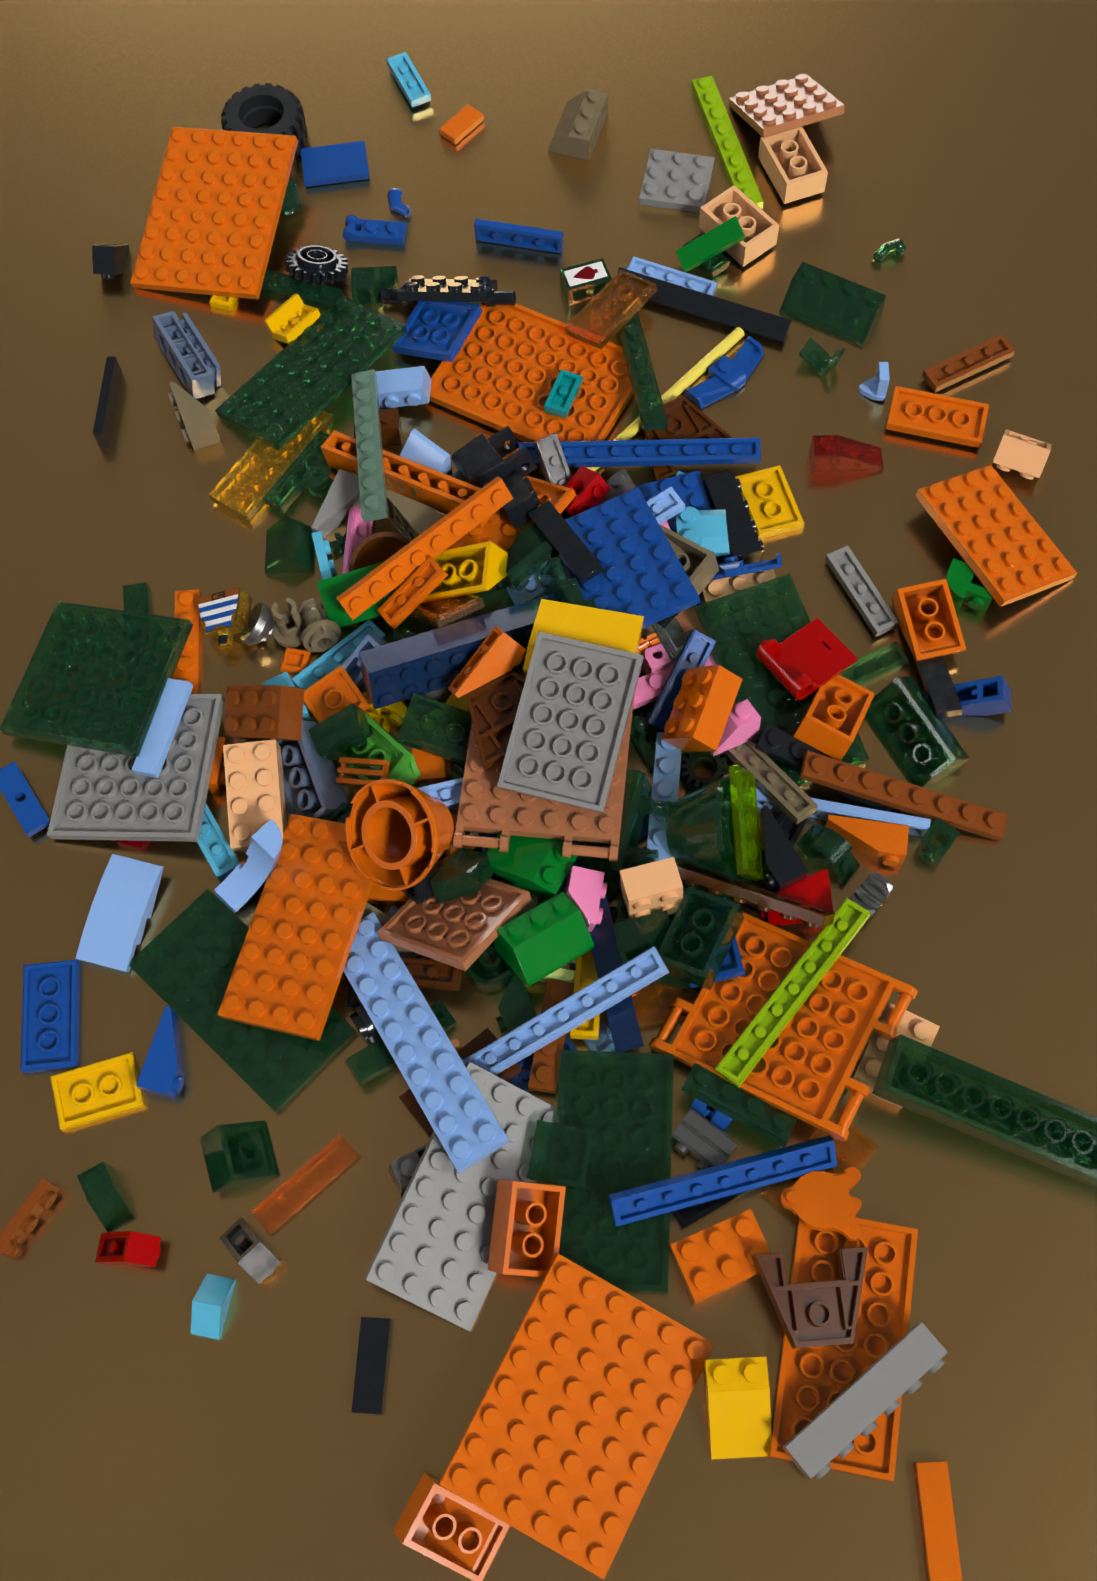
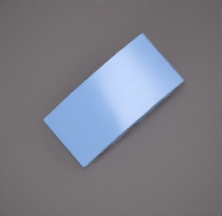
M112 854L92 902L75 959L124 972L130 971L136 945H141L147 918L152 916L164 866Z

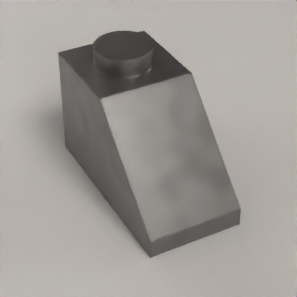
M242 1217L220 1237V1240L236 1262L258 1284L271 1276L276 1267L281 1263L273 1251Z

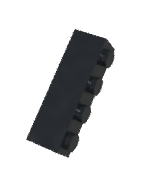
M732 470L705 476L703 485L711 509L726 510L730 555L726 556H738V560L744 559V565L760 562L761 554L764 553V545L762 539L757 538L755 520L749 517V505L747 499L742 498L740 480L735 479Z

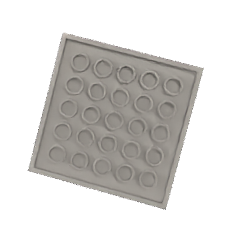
M79 694L47 836L51 839L199 842L225 703L224 696L222 694H190L158 778L135 774L131 769L161 694Z

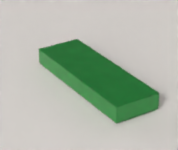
M735 216L675 252L683 270L687 273L746 239V236Z

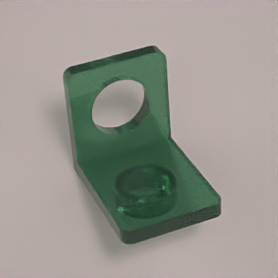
M809 338L799 352V356L818 374L822 375L837 365L845 349L842 347L829 355L812 338Z

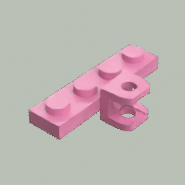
M663 643L645 650L643 668L646 675L638 678L633 710L657 700L674 666L675 660L668 647ZM711 654L704 666L716 665Z

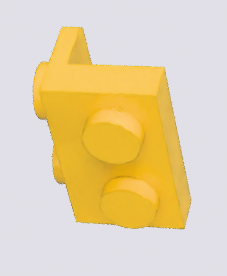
M293 294L268 316L264 322L275 340L291 344L297 341L306 329L314 326L315 321L321 317L318 308L304 305L300 296Z

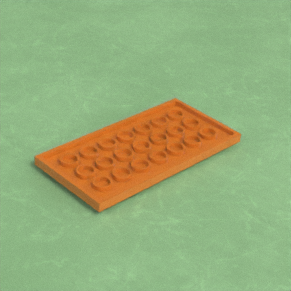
M291 814L283 834V845L278 862L266 880L217 1015L224 1019L320 1041L374 881L372 879L367 880L354 864L346 842L344 823Z
M798 1217L790 1284L840 1280L836 1250L868 1247L853 1344L792 1349L784 1332L769 1457L792 1461L782 1447L908 1333L918 1229L855 1217L862 1234L857 1241L852 1242L836 1231L812 1230L806 1227L805 1223ZM902 1395L897 1399L900 1405L890 1415L886 1416L882 1413L874 1420L878 1425L866 1437H863L860 1433L852 1441L855 1447L846 1456L840 1458L837 1455L829 1462L832 1467L831 1469L894 1482Z

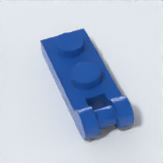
M354 215L346 217V228H344L342 234L346 241L400 246L405 244L407 222L358 219Z

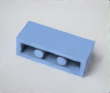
M425 366L375 372L377 376L379 409L429 404L432 380Z

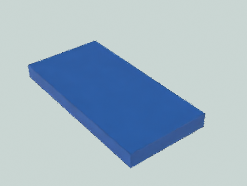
M78 959L23 965L20 1072L23 1074L79 1068L81 962Z

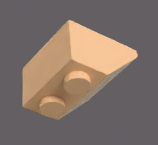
M1006 429L993 463L997 464L996 468L1010 472L1011 469L1019 471V475L1026 479L1040 478L1052 444Z

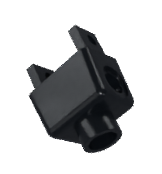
M507 426L488 439L481 433L454 452L451 458L458 471L450 476L482 488L497 476L503 479L516 471H519L523 478L537 469V466L526 447L503 461V457L519 448L513 432ZM510 440L509 444L504 446V443ZM524 462H527L524 467H521Z

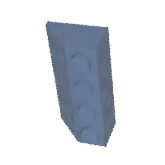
M302 720L301 741L276 740L281 747L285 804L289 815L295 814L338 822L351 810L342 785L335 783L336 777L339 778L319 722Z

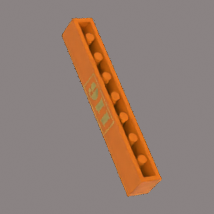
M334 430L321 445V450L328 466L336 470L341 469L358 474L356 439ZM383 450L386 489L430 506L444 514L451 512L481 489ZM491 516L476 527L482 529Z

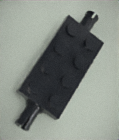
M417 275L412 276L400 289L383 288L381 290V301L383 304L401 303L402 306L408 305L412 301L485 302L486 306L491 307L496 305L514 306L516 304V292L496 291L498 289L497 280H490V277L486 276L470 280L466 276H458L454 279H446L445 276H435L432 279H424V276Z

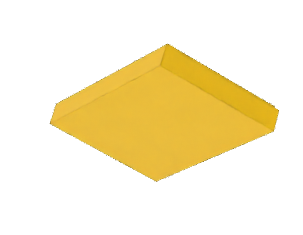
M780 465L735 477V479L740 480L742 498L747 499L749 517L755 520L758 539L804 528L805 523Z
M133 1052L50 1076L59 1127L63 1132L146 1107L143 1092L136 1086L139 1071Z

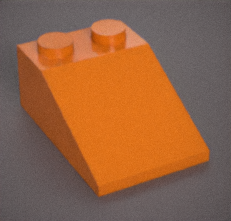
M947 579L896 590L891 598L901 631L916 662L967 650Z
M838 674L818 688L793 737L841 761L853 743L875 693Z
M423 1472L392 1532L407 1547L473 1581H483L510 1525L439 1485L438 1479Z

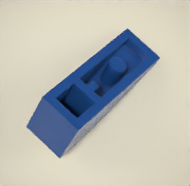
M1003 676L953 684L963 709L961 715L989 716L1012 712L1011 688ZM926 693L927 714H934Z
M165 1006L136 1086L142 1092L175 1100L176 1094H179L183 1089L185 1079L183 1077L184 1070L178 1016L171 1007Z

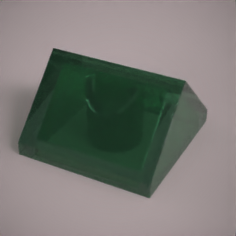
M285 516L267 529L265 574L314 572L315 547L311 526Z

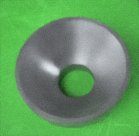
M259 602L254 606L242 627L239 639L241 643L252 646L265 642L271 635L275 620H273L269 606L263 602Z

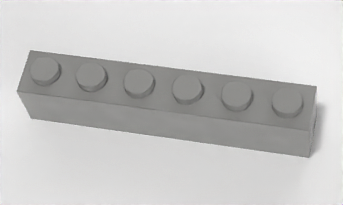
M922 1322L916 1324L782 1447L807 1479H812L815 1476L819 1480L832 1468L829 1462L838 1455L840 1458L846 1456L855 1447L852 1441L860 1433L863 1437H866L877 1427L878 1424L874 1421L882 1413L886 1416L890 1415L900 1405L897 1399L902 1394L907 1392L908 1395H911L923 1384L920 1378L927 1371L932 1375L945 1364L942 1357L948 1353L947 1350Z

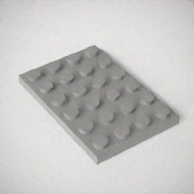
M538 631L497 787L604 814L644 658L643 655Z

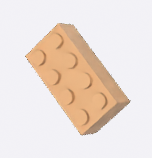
M276 739L223 745L230 848L236 854L246 853L251 842V836L270 819L281 830L283 839L287 818L280 745Z

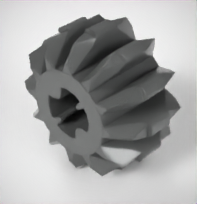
M876 871L872 872L852 895L850 900L868 910L871 917L891 893L893 884L884 875H880Z

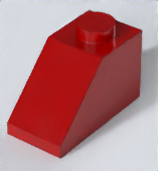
M133 1231L101 1233L95 1263L131 1267H156V1262L161 1252V1237Z

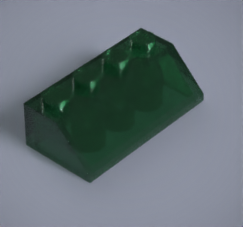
M802 261L791 280L780 312L863 346L882 314L886 295Z
M897 676L873 697L866 712V717L912 784L926 788L952 774L970 759L942 718H935L930 701L913 677Z

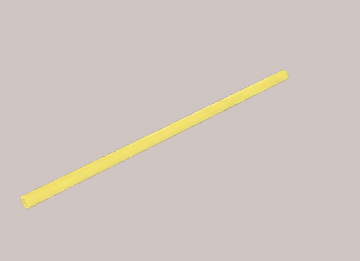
M736 327L612 441L631 440L643 429L641 422L643 414L676 399L745 336L744 331L740 327ZM600 467L586 468L596 472ZM526 523L521 527L529 533L535 526Z

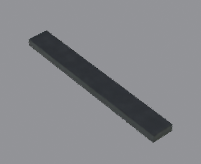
M621 267L618 269L612 286V291L733 329L740 327L746 333L784 344L791 325L790 319Z

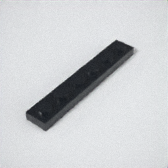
M769 723L764 726L754 747L798 772H801L804 754L807 751L830 757ZM830 788L866 808L900 813L901 811Z

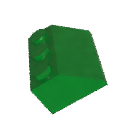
M561 892L497 929L498 937L495 939L494 949L524 984L529 987L592 950L594 943L580 909L564 892Z

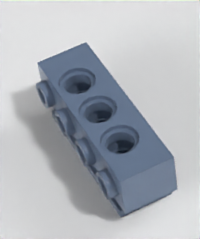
M174 311L153 316L154 338L188 393L195 399L214 394V383L217 387L221 386L220 364L188 314L182 313V320L180 321Z

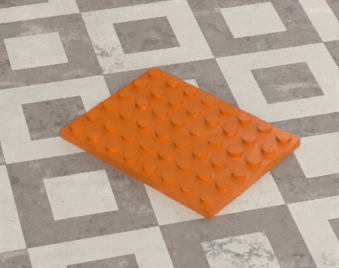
M172 127L130 281L133 288L259 300L298 145L297 137L294 135Z
M482 302L480 304L482 313L454 361H442L432 375L430 401L498 431L509 426L515 438L526 443L535 442L552 433H557L560 442L605 441L651 366V358L517 303L514 306L496 305L491 307L486 306V303ZM560 370L583 376V383L567 418L544 412V404Z
M557 1253L438 1484L604 1580L714 1343Z

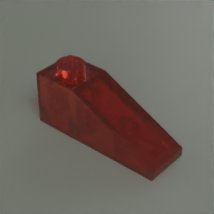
M818 435L812 437L809 451L811 473L883 470L884 468L881 447L839 435Z

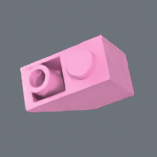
M572 866L568 874L565 894L580 909L589 932H592L595 925H600L602 920L603 908H599L600 899L605 898L607 883L603 882L605 872Z

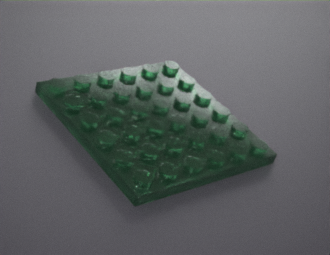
M57 601L1 724L0 731L4 735L139 757L168 678L172 679L193 624L187 619Z

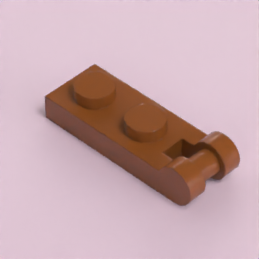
M43 1177L0 1233L1 1255L14 1257L19 1253L20 1241L26 1234L34 1230L39 1221L38 1217L44 1209H48L57 1198L56 1193L60 1189L58 1186Z

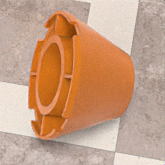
M396 779L376 780L362 787L351 801L353 806L350 817H347L345 822V835L349 853L361 874L367 880L372 879L382 889L398 891L417 885L426 877L451 843L454 825L449 809L438 798Z

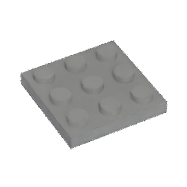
M650 149L639 197V205L700 213V207L705 205L707 201L715 157Z

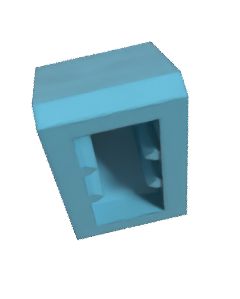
M206 1274L192 1300L190 1334L216 1340L221 1339L236 1279Z

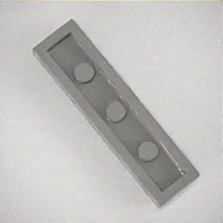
M847 545L827 554L825 561L874 636L877 637L897 628L898 620L849 546Z

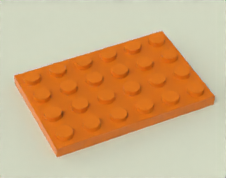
M992 465L920 488L916 492L915 497L1000 607L1072 580L1076 576L1077 572Z

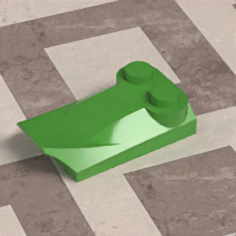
M361 709L357 710L328 748L338 759L339 757L389 761L387 779H396L413 786L421 776L414 755L387 732L377 720ZM348 765V768L382 770V767ZM357 775L360 779L364 780L381 779V776Z

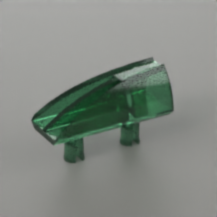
M627 770L618 862H611L607 858L610 867L614 869L620 885V870L631 868L633 863L647 864L655 862L654 858L659 857L657 849L637 847L646 814L668 818L667 810H671V801L650 799L652 787L646 773L639 770ZM604 844V847H610L611 844Z

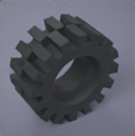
M710 751L686 752V756L682 758L680 779L683 780L684 787L689 786L691 793L697 790V795L700 796L702 792H705L706 796L710 795L712 790L716 793L719 781H726L728 771L727 759L725 756L722 757V753L713 756ZM698 763H708L713 767L714 773L708 778H701L695 774L694 767Z

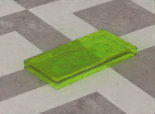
M739 765L729 766L737 875L753 881L763 880L755 775Z

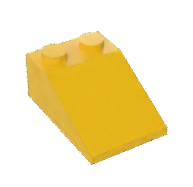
M767 1357L705 1360L703 1370L711 1459L769 1456L772 1428Z

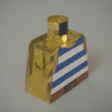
M237 587L198 598L203 631L210 638L218 641L219 649H232L233 638L247 633L252 597Z

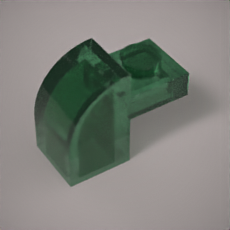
M812 825L796 843L810 862L824 864L837 883L845 884L861 866L850 852L853 848L851 844L830 828Z

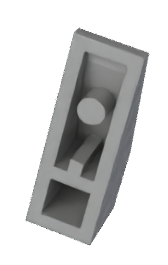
M341 469L338 470L311 527L312 532L321 531L324 539L348 519L351 507L361 508L358 474Z

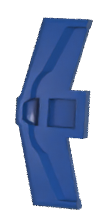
M748 336L733 360L729 359L726 355L722 356L708 369V375L712 378L691 389H686L684 396L702 409L733 392H737L746 384L747 379L763 357L762 345L751 336Z
M781 553L776 554L777 559L745 565L744 559L738 560V556L723 558V563L718 564L719 571L711 580L782 567Z

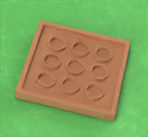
M799 74L790 80H779L776 84L770 86H759L756 90L750 92H739L736 96L729 98V106L763 138L845 114V105L807 74Z
M446 865L441 867L445 875L443 879L444 891H440L439 894L418 904L410 898L377 932L380 939L385 942L466 971L498 937L497 929L512 921L531 901L529 891Z

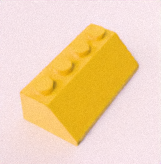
M491 541L443 551L434 559L448 576L421 603L489 591L506 577L508 553Z

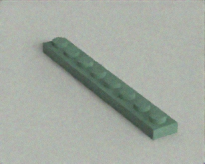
M374 369L351 374L360 506L363 522L388 518L377 376Z

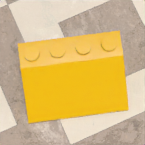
M541 599L528 642L523 671L527 676L538 631L637 654L644 616Z

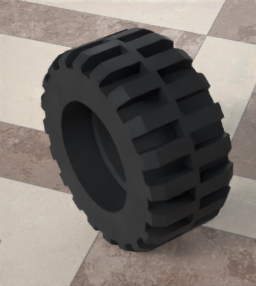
M258 83L253 84V87L248 88L246 86L242 88L241 92H235L232 95V99H228L221 113V124L225 131L294 135L298 139L295 157L301 153L300 149L305 147L308 132L301 102L294 93L288 89L285 90L280 85L273 86L271 83L260 85ZM262 124H275L265 129H253Z

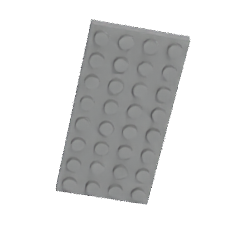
M466 1062V1068L510 1142L464 1172L459 1173L435 1131H433L363 1279L470 1332L496 1275V1272L487 1269L498 1179L537 1183L567 1113L471 1062Z

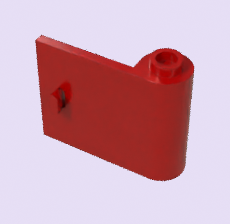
M818 617L781 643L776 639L764 640L759 644L756 654L761 663L797 700L806 698L858 661V658Z

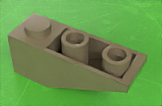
M174 381L170 382L172 392L168 393L172 406H178L179 410L174 412L179 425H185V428L181 429L185 442H191L194 451L221 442L209 409Z

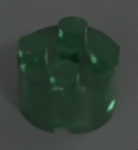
M495 940L464 971L471 985L483 993L501 991L507 988L517 976L494 949ZM490 958L491 961H495V963H486V960Z

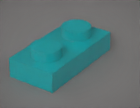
M560 370L544 404V412L567 418L583 383V376Z

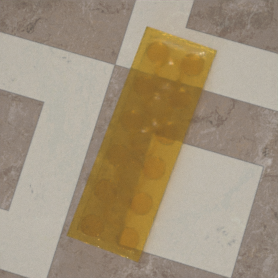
M294 395L208 494L210 500L249 521L333 423V416Z

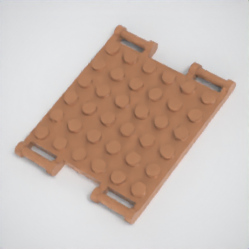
M524 671L523 674L517 673L522 678L526 679V674L524 673ZM634 697L604 814L499 789L497 784L503 761L484 771L473 724H471L457 823L453 837V848L472 846L499 849L500 852H508L511 835L564 840L562 857L571 858V855L609 858L611 862H618ZM512 729L496 737L505 752ZM466 831L489 834H501V837L495 838L464 834ZM573 841L604 843L611 845L610 847L575 845L573 844Z

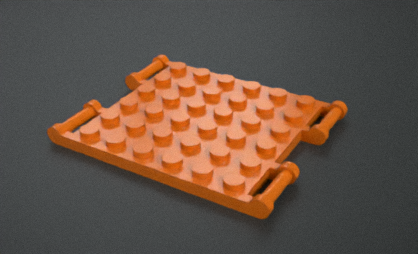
M728 906L732 922H738L734 932L745 975L704 984L694 1004L675 997L671 1003L672 1009L656 1038L653 1037L650 1041L649 1047L658 1053H664L813 1125L840 1141H846L849 1135L848 1128L862 1099L867 1098L870 1092L868 1086L850 1077L873 1032L886 1040H895L898 1034L897 1027L910 1001L915 999L918 990L909 984L840 955L749 1076L737 1088L715 1072L716 1066L812 942ZM895 991L900 994V997L887 1023L884 1024L879 1019L892 992ZM681 1014H688L672 1045L667 1043L666 1041ZM846 1088L853 1093L838 1123L835 1124L829 1120Z

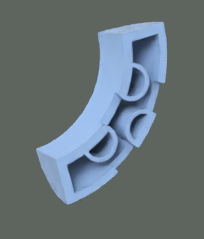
M272 819L251 836V842L246 851L248 855L246 863L236 866L227 878L214 889L216 898L233 913L238 912L254 896L278 862L283 840L281 830Z

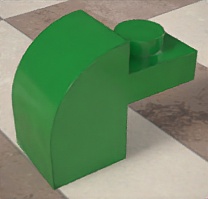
M953 558L945 579H947L955 610L959 611L963 603L972 609L986 612L992 600V595L986 588L971 583L974 572L967 563Z

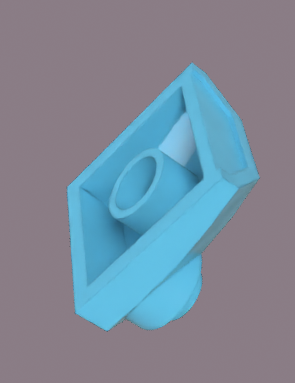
M688 506L676 515L677 534L712 551L716 557L730 555L725 509L698 511V509Z

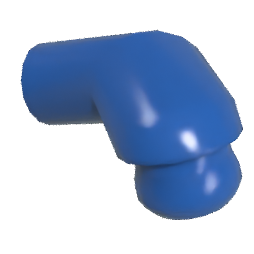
M392 188L387 195L389 208L407 218L411 213V207L401 202L403 192L398 188Z

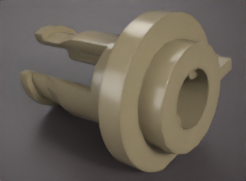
M286 598L289 610L280 612L278 604L274 602L272 605V614L275 617L274 629L272 631L274 640L284 647L302 645L301 636L305 626L302 620L303 615L297 610L295 601L291 598Z
M314 598L303 601L298 609L299 613L303 615L302 620L305 626L301 636L304 647L311 652L329 651L341 639L339 625L334 621L328 620L326 613L323 611L322 603L316 606Z

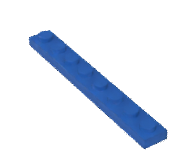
M828 1135L610 1194L608 1196L613 1222L617 1227L803 1176L812 1171H821L837 1166L834 1139Z

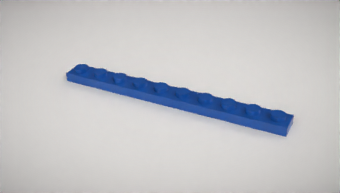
M760 437L560 442L569 468H579L581 466L626 467L760 464L761 462ZM533 442L519 443V450L526 447L537 468H542ZM524 462L521 467H524L527 462Z

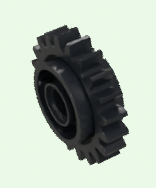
M318 245L301 246L299 250L293 249V252H288V256L285 257L286 272H289V276H295V280H302L303 283L313 285L334 284V280L340 282L341 278H346V274H348V259L344 258V254H338L337 250L333 251L329 247Z

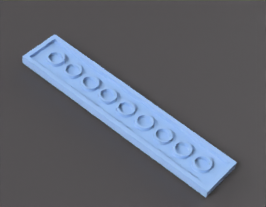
M372 912L360 921L344 973L453 1165L459 1173H462L510 1142L395 946L380 939L377 931L382 927V924L375 913Z

